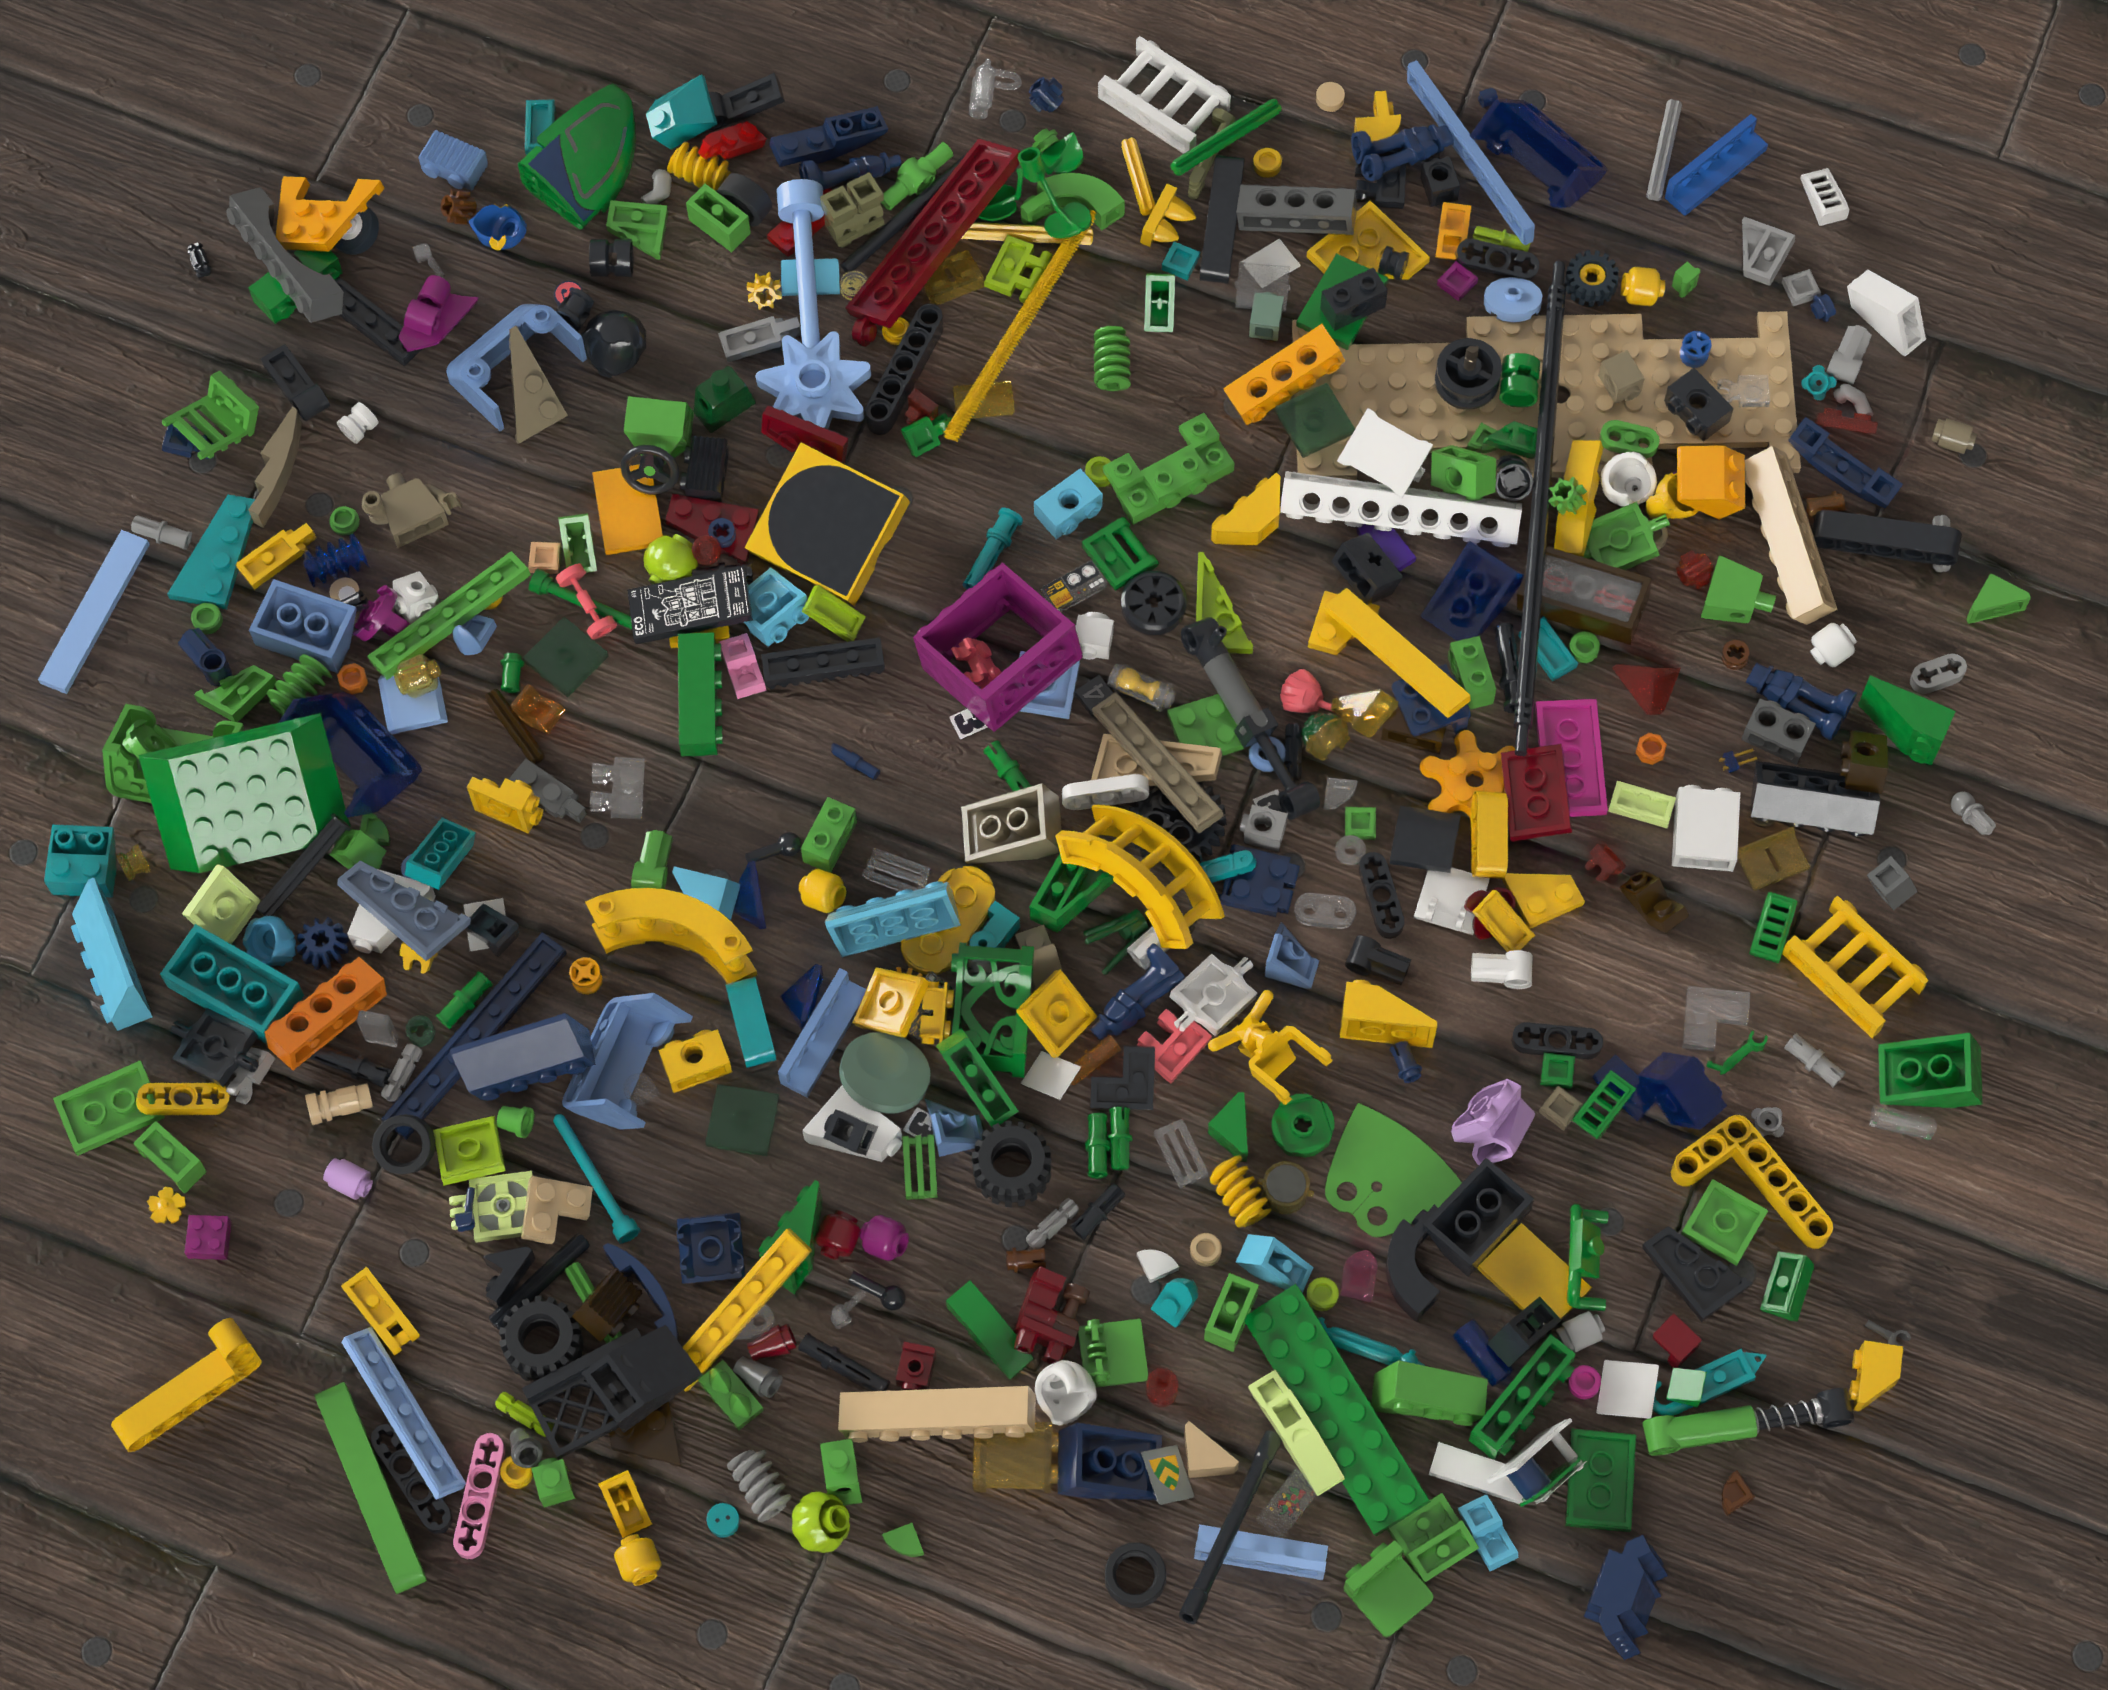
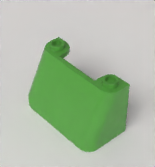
M125 704L102 749L106 787L116 797L151 803L140 760L135 754L125 749L122 741L126 738V731L135 721L139 719L147 720L144 725L153 728L157 725L156 718L145 707ZM234 721L218 722L213 730V736L163 728L178 746L244 731L243 723Z

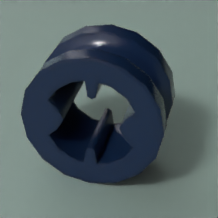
M718 518L709 525L708 533L713 545L718 548H726L734 543L736 532L730 520ZM727 528L728 536L725 538L721 535L717 538L716 530L724 531Z

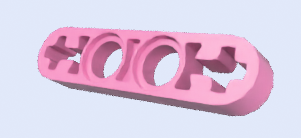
M493 1433L481 1435L475 1443L457 1521L453 1545L456 1552L465 1559H474L482 1553L500 1479V1467L505 1457V1446L502 1439ZM490 1442H494L495 1447L498 1449L497 1452L493 1451L489 1460L491 1465H495V1468L485 1464L487 1456L482 1449L483 1447H488ZM481 1472H487L492 1476L491 1484L482 1489L476 1487L474 1484L475 1477ZM475 1503L482 1504L485 1507L484 1515L478 1520H472L467 1516L468 1508ZM464 1524L473 1528L481 1527V1531L474 1529L472 1537L477 1545L471 1546L469 1551H465V1547L461 1544L462 1540L466 1541L470 1532L468 1527H464Z

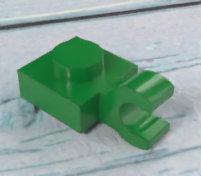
M943 413L931 422L930 418L925 416L902 428L901 432L912 456L916 458L940 445L938 436L944 433L952 417H947V414Z

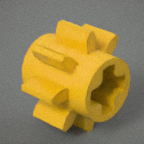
M770 272L766 276H759L755 273L754 283H747V290L751 292L748 295V302L755 301L758 304L759 310L762 306H769L773 309L774 300L782 299V292L777 290L781 287V281H773ZM764 288L769 289L765 291V294L760 293Z

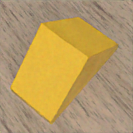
M628 1470L599 1483V1487L622 1538L652 1525Z

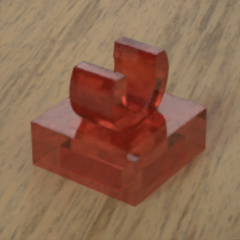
M916 388L908 396L909 409L905 413V416L908 417L906 420L908 425L925 416L930 418L931 422L939 416L938 405Z
M1597 844L1589 852L1595 859L1589 860L1585 865L1587 870L1593 869L1597 864L1600 865L1602 871L1596 877L1597 881L1606 880L1610 874L1619 875L1627 867L1606 844Z

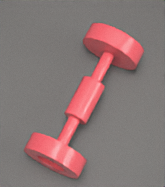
M578 563L561 571L556 576V581L560 587H567L572 584L577 591L576 597L586 614L590 613L595 621L587 629L591 640H595L614 630L617 623L613 616L600 619L595 611L596 605L587 590H583L578 582L586 574L582 564Z

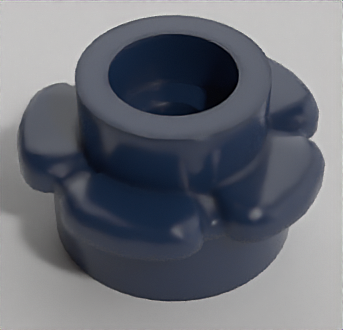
M1827 294L1820 297L1814 296L1811 310L1817 320L1822 318L1823 321L1828 322L1830 317L1836 315V309L1831 298Z

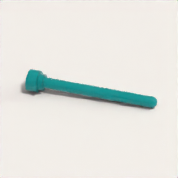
M557 1114L553 1122L613 1220L612 1226L614 1229L612 1232L620 1244L631 1241L640 1233L639 1226L633 1218L623 1214L564 1115Z

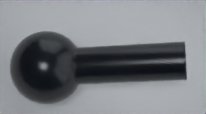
M784 833L776 843L746 853V860L751 865L779 854L794 856L801 849V840L795 833Z
M855 1271L852 1272L848 1283L880 1298L882 1305L887 1310H898L905 1303V1293L899 1286L890 1285L884 1287Z

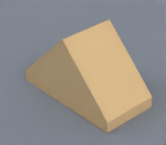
M1190 1421L1187 1422L1184 1429L1188 1477L1196 1478L1235 1474L1238 1470L1239 1461Z

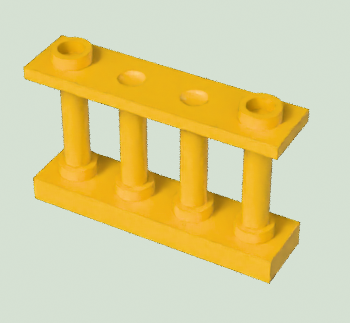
M1837 895L1829 908L1833 916L1806 941L1800 940L1794 935L1786 943L1782 954L1873 1039L1881 1031L1886 1021L1883 1018V1013L1910 987L1920 994L1929 980L1918 965L1911 964L1857 914L1856 908L1849 901H1843ZM1841 924H1844L1856 937L1829 962H1823L1815 954V949ZM1866 945L1878 958L1852 983H1846L1838 976L1837 970ZM1889 966L1901 979L1875 1004H1868L1860 996V991Z

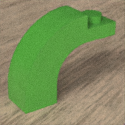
M1062 173L1045 178L1061 209L1072 202L1085 205L1089 210H1094L1097 213L1095 214L1096 220L1093 221L1101 231L1124 216L1125 201L1109 184L1096 177L1081 173ZM1041 181L1037 182V196H1030L1021 205V221L1024 225H1034L1055 212Z

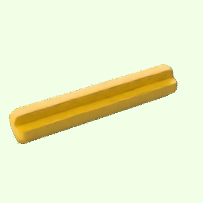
M1124 139L1121 143V148L1140 212L1143 216L1151 214L1155 207L1154 198L1136 139Z

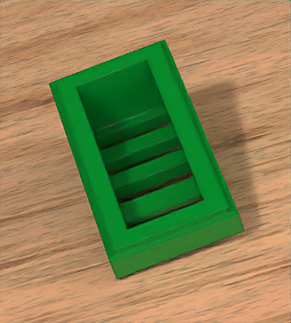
M1768 892L1750 948V955L1779 963L1797 907V900ZM1767 917L1784 922V925L1770 922L1766 919ZM1763 929L1781 934L1780 938L1763 933ZM1761 940L1773 945H1777V949L1775 950L1759 945V942Z
M1610 1070L1572 1121L1596 1139H1600L1637 1088ZM1610 1082L1625 1092L1622 1097L1608 1087ZM1603 1092L1617 1102L1614 1107L1600 1097ZM1594 1104H1599L1609 1114L1605 1117L1593 1108ZM1589 1113L1602 1123L1597 1127L1586 1119L1585 1116Z

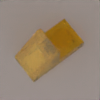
M1379 689L1332 699L1331 710L1340 715L1344 721L1352 723L1353 729L1367 738H1371L1396 710L1398 701Z

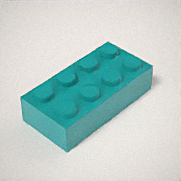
M441 818L407 860L404 875L439 890L474 846L476 832Z

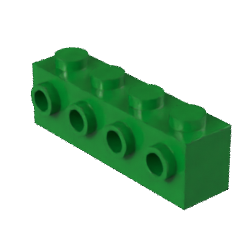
M714 632L678 634V707L681 757L718 755V744H723V727L717 726V717L723 716L722 698H717V689H722L723 686L722 671H717V661H722L721 643H716Z
M1550 1334L1474 1427L1468 1441L1493 1460L1500 1453L1506 1456L1516 1443L1513 1437L1519 1429L1525 1432L1535 1420L1536 1416L1532 1413L1539 1405L1545 1407L1556 1393L1552 1389L1560 1380L1564 1384L1574 1372L1575 1368L1572 1364L1576 1353Z

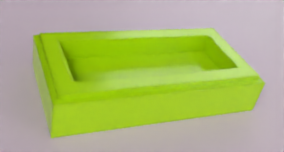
M820 585L813 587L802 609L803 613L847 642L855 640L866 617Z

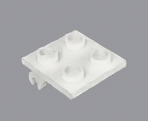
M1453 867L1451 868V873L1428 870L1414 918L1473 935L1472 923L1475 915L1464 908V904L1472 893L1478 890L1486 891L1490 878L1473 877L1472 873Z

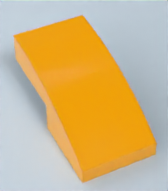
M1443 202L1435 258L1456 260V249L1468 236L1471 205Z

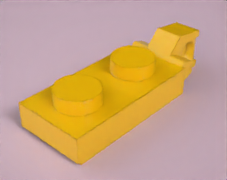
M307 523L295 531L292 529L286 532L282 530L237 562L236 567L255 590L301 557L308 550L307 546L317 537Z

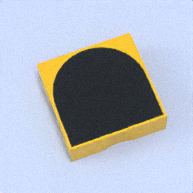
M800 442L745 548L753 555L788 573L796 574L812 582L815 586L820 585L839 599L855 607L875 570L880 552L892 538L910 501L904 494Z

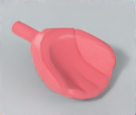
M1300 669L1289 675L1282 685L1280 699L1283 703V709L1286 711L1311 713L1317 712L1322 708L1336 713L1338 710V706L1323 701L1324 696L1319 682L1305 669Z

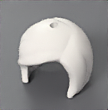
M1634 451L1614 456L1604 465L1600 474L1603 493L1609 501L1621 507L1636 501L1638 505L1646 502L1649 496L1655 494L1657 488V477L1654 467L1643 455Z
M1061 1360L1045 1367L1039 1373L1035 1382V1394L1038 1404L1049 1416L1052 1424L1061 1426L1073 1423L1085 1414L1096 1401L1097 1391L1091 1375L1084 1367L1072 1361Z

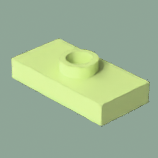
M1617 781L1608 812L1667 828L1676 797Z

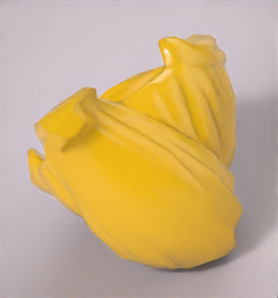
M1677 472L1664 475V478L1656 488L1655 495L1649 496L1645 506L1646 512L1651 519L1666 514L1667 519H1684L1692 517L1699 512L1677 501Z

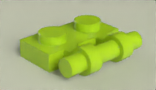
M1007 235L984 281V287L1009 297L1012 296L1015 288L1020 289L1022 293L1019 300L1025 303V300H1027L1028 295L1036 286L1035 284L1048 266L1053 255L1048 251H1042L1040 257L1033 256L1034 244ZM1026 267L1033 270L1029 279L1022 276Z

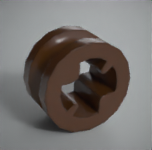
M1740 640L1727 642L1722 651L1723 664L1732 670L1744 668L1749 659L1750 650L1748 646ZM1731 650H1734L1736 653L1741 652V658L1737 659L1735 656L1730 658Z

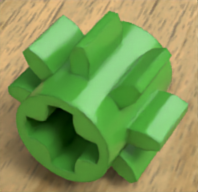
M1574 477L1569 481L1559 478V482L1554 487L1549 488L1553 497L1548 501L1553 507H1557V511L1561 515H1564L1566 511L1577 514V510L1581 505H1586L1582 495L1587 490L1583 485H1578V481Z

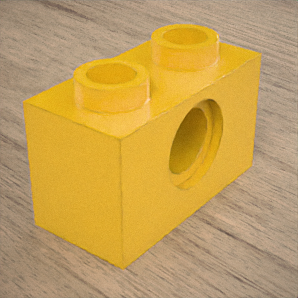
M718 1029L714 1031H700L693 1036L694 1038L683 1042L681 1040L671 1041L663 1049L659 1050L673 1093L732 1073L730 1061ZM692 1054L703 1056L697 1063H689L687 1061L688 1057Z

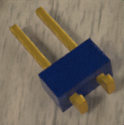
M1753 748L1734 754L1733 751L1724 753L1723 757L1719 759V762H1725L1726 766H1723V771L1728 770L1731 773L1739 770L1740 765L1757 760V757L1739 763L1736 760L1738 756L1753 752Z

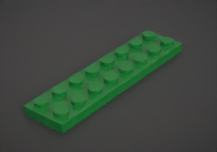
M1294 1284L1247 1314L1244 1322L1272 1368L1277 1371L1287 1388L1292 1391L1327 1446L1345 1478L1342 1481L1343 1485L1375 1536L1380 1535L1430 1503L1431 1501L1299 1286Z

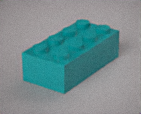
M196 924L160 973L168 988L205 1009L209 1008L253 1030L258 1035L257 1039L266 1044L265 1031L270 1024L288 1014L293 1006L301 1001L304 996L298 982Z

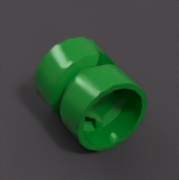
M1513 353L1503 358L1499 395L1502 403L1511 407L1523 408L1532 406L1537 402L1539 386L1537 381L1540 374V361L1538 358L1526 353Z

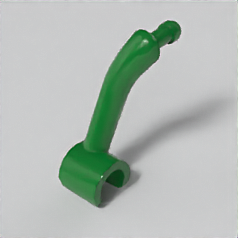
M1751 1031L1747 1043L1726 1059L1723 1066L1709 1060L1706 1067L1720 1071L1719 1075L1727 1073L1751 1051H1762L1768 1040L1767 1035H1765L1762 1043H1756L1752 1039L1755 1031Z

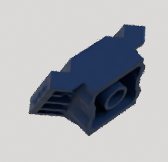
M1644 1535L1627 1541L1622 1554L1609 1549L1584 1613L1585 1618L1600 1623L1607 1639L1624 1660L1641 1653L1635 1638L1649 1633L1646 1625L1655 1600L1661 1597L1655 1582L1668 1576L1662 1559L1658 1556L1653 1546L1648 1543Z

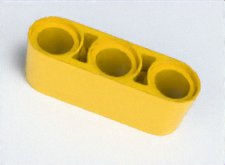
M1474 791L1471 802L1472 876L1504 879L1508 867L1507 794Z

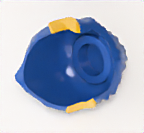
M496 204L486 206L469 220V224L479 241L484 246L497 251L516 246L524 238L527 231V224L516 209L508 206V204L502 207Z

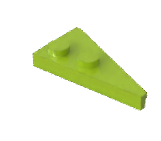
M1198 552L1196 622L1207 617L1214 618L1219 626H1224L1227 629V634L1222 642L1229 653L1253 654V644L1251 640H1248L1242 628V622L1239 616L1235 614L1233 605L1223 585H1220L1214 573V567L1204 552Z

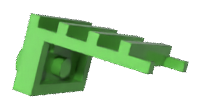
M219 370L210 377L207 396L164 418L162 424L165 427L172 424L200 450L197 454L200 460L206 457L211 459L214 457V453L220 449L225 451L228 449L229 444L233 442L238 444L241 442L242 437L254 435L259 406L251 397H248L240 390L233 380L227 378ZM199 409V410H200L205 416H207L219 429H221V430L227 435V437H224L223 435H221V434H220L209 422H207L196 410ZM186 417L189 421H191L214 444L211 445L209 442H207L183 418Z

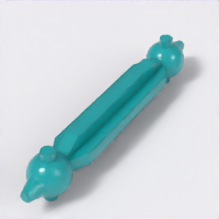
M1318 1318L1334 1345L1338 1348L1386 1365H1391L1400 1360L1425 1366L1418 1360L1415 1355L1416 1351L1410 1349L1409 1353L1402 1354L1396 1347L1339 1327L1327 1328L1324 1323L1325 1319Z

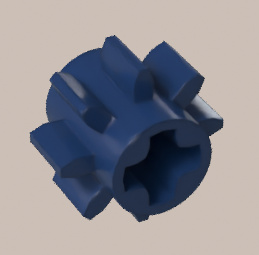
M1044 77L1039 78L1029 89L1031 94L1029 97L1031 100L1030 104L1038 112H1041L1043 109L1049 113L1053 112L1063 102L1064 97L1061 95L1063 93L1061 90L1063 86L1054 77L1050 81Z

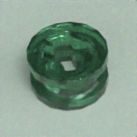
M418 1015L412 1017L406 1024L405 1031L413 1045L423 1047L429 1045L435 1038V1029L428 1017ZM419 1025H423L425 1029L429 1028L423 1032L422 1037H418L416 1033L413 1034V1032L418 1030Z

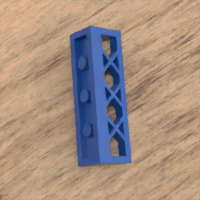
M1750 114L1669 179L1665 199L1681 214L1686 216L1767 150L1768 144L1754 132L1757 118Z

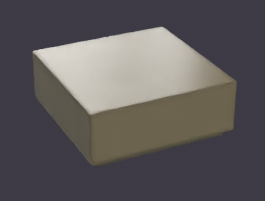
M1558 1086L1542 1105L1539 1113L1564 1131L1584 1104Z

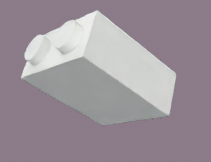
M1687 785L1678 788L1674 812L1672 866L1733 872L1738 852L1740 792H1732L1728 788L1708 790L1702 789L1697 785Z

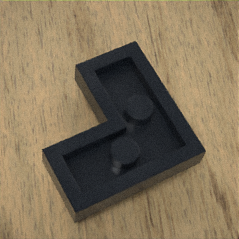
M1124 1045L1123 1077L1091 1076L1090 1108L1110 1109L1122 1107L1123 1109L1127 1107L1137 1110H1153L1155 1046Z

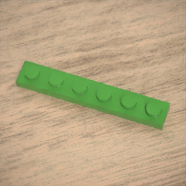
M512 551L369 654L367 657L370 663L386 680L390 679L450 635L455 626H462L531 576L529 569Z

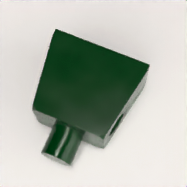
M726 366L722 370L713 372L709 379L697 386L695 389L693 412L706 429L713 433L756 404V401L746 384L732 367Z

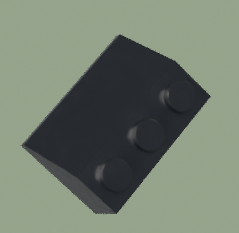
M1485 1158L1423 1223V1227L1442 1254L1469 1277L1530 1213L1534 1198L1490 1160Z

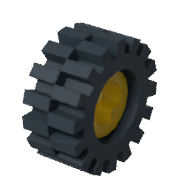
M1586 250L1584 257L1580 252L1576 254L1575 259L1572 258L1570 260L1565 276L1567 294L1571 293L1573 301L1579 298V305L1583 306L1584 302L1587 301L1589 302L1588 307H1594V302L1597 301L1598 306H1601L1604 303V299L1608 302L1611 300L1612 295L1614 296L1619 279V269L1615 267L1616 262L1614 259L1608 262V254L1605 253L1603 257H1600V251L1595 250L1594 255H1591L1590 250ZM1589 273L1590 275L1592 273L1597 275V282H1588L1586 280Z

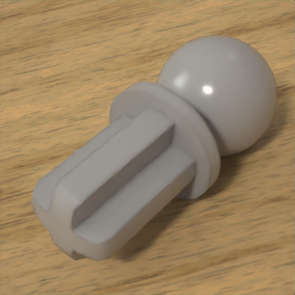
M1958 792L1952 797L1951 808L1954 813L1962 816L1965 824H1971L1981 835L1992 834L1996 827L1995 822L1984 812V807L1980 803H1975V799L1970 793Z

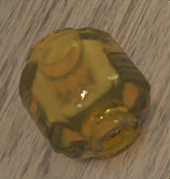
M422 654L400 662L397 666V672L394 673V679L399 691L403 695L407 694L414 699L436 690L438 687V677L441 676V670L434 659L430 661Z

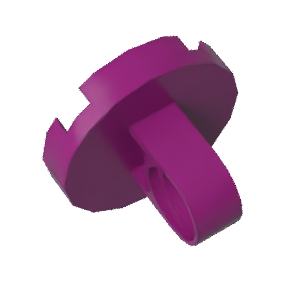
M387 585L382 586L376 591V593L381 595L377 600L373 602L369 599V608L363 609L355 622L354 627L358 630H355L353 635L366 642L372 638L378 630L393 638L410 625L405 619L392 612L397 599V592Z

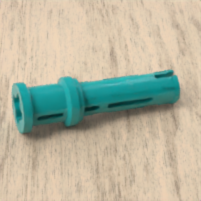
M1005 507L999 509V517L993 528L988 529L986 533L987 541L973 564L971 571L962 583L965 589L973 588L979 583L986 573L993 569L1003 549L1011 545V537L1017 526H1021L1023 523V518L1018 513Z

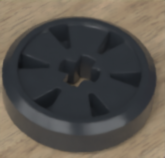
M1146 571L1134 576L1125 585L1121 596V610L1124 619L1133 629L1147 635H1161L1172 631L1182 622L1187 609V596L1184 587L1174 576L1162 571ZM1151 598H1157L1158 607H1151V604H1149Z

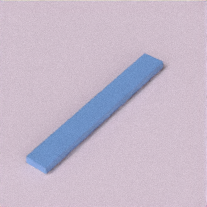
M1416 60L1409 63L1407 83L1439 127L1443 125L1448 127L1454 139L1452 146L1521 243L1525 246L1533 242L1535 225L1419 62Z

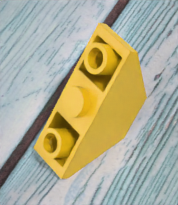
M1275 473L1269 479H1262L1256 485L1255 491L1248 497L1242 496L1227 515L1221 514L1212 523L1211 541L1215 544L1258 545L1279 526L1280 475Z

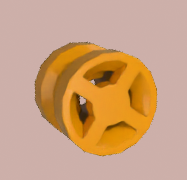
M587 957L579 958L572 963L569 975L575 990L587 995L599 990L603 978L598 963Z

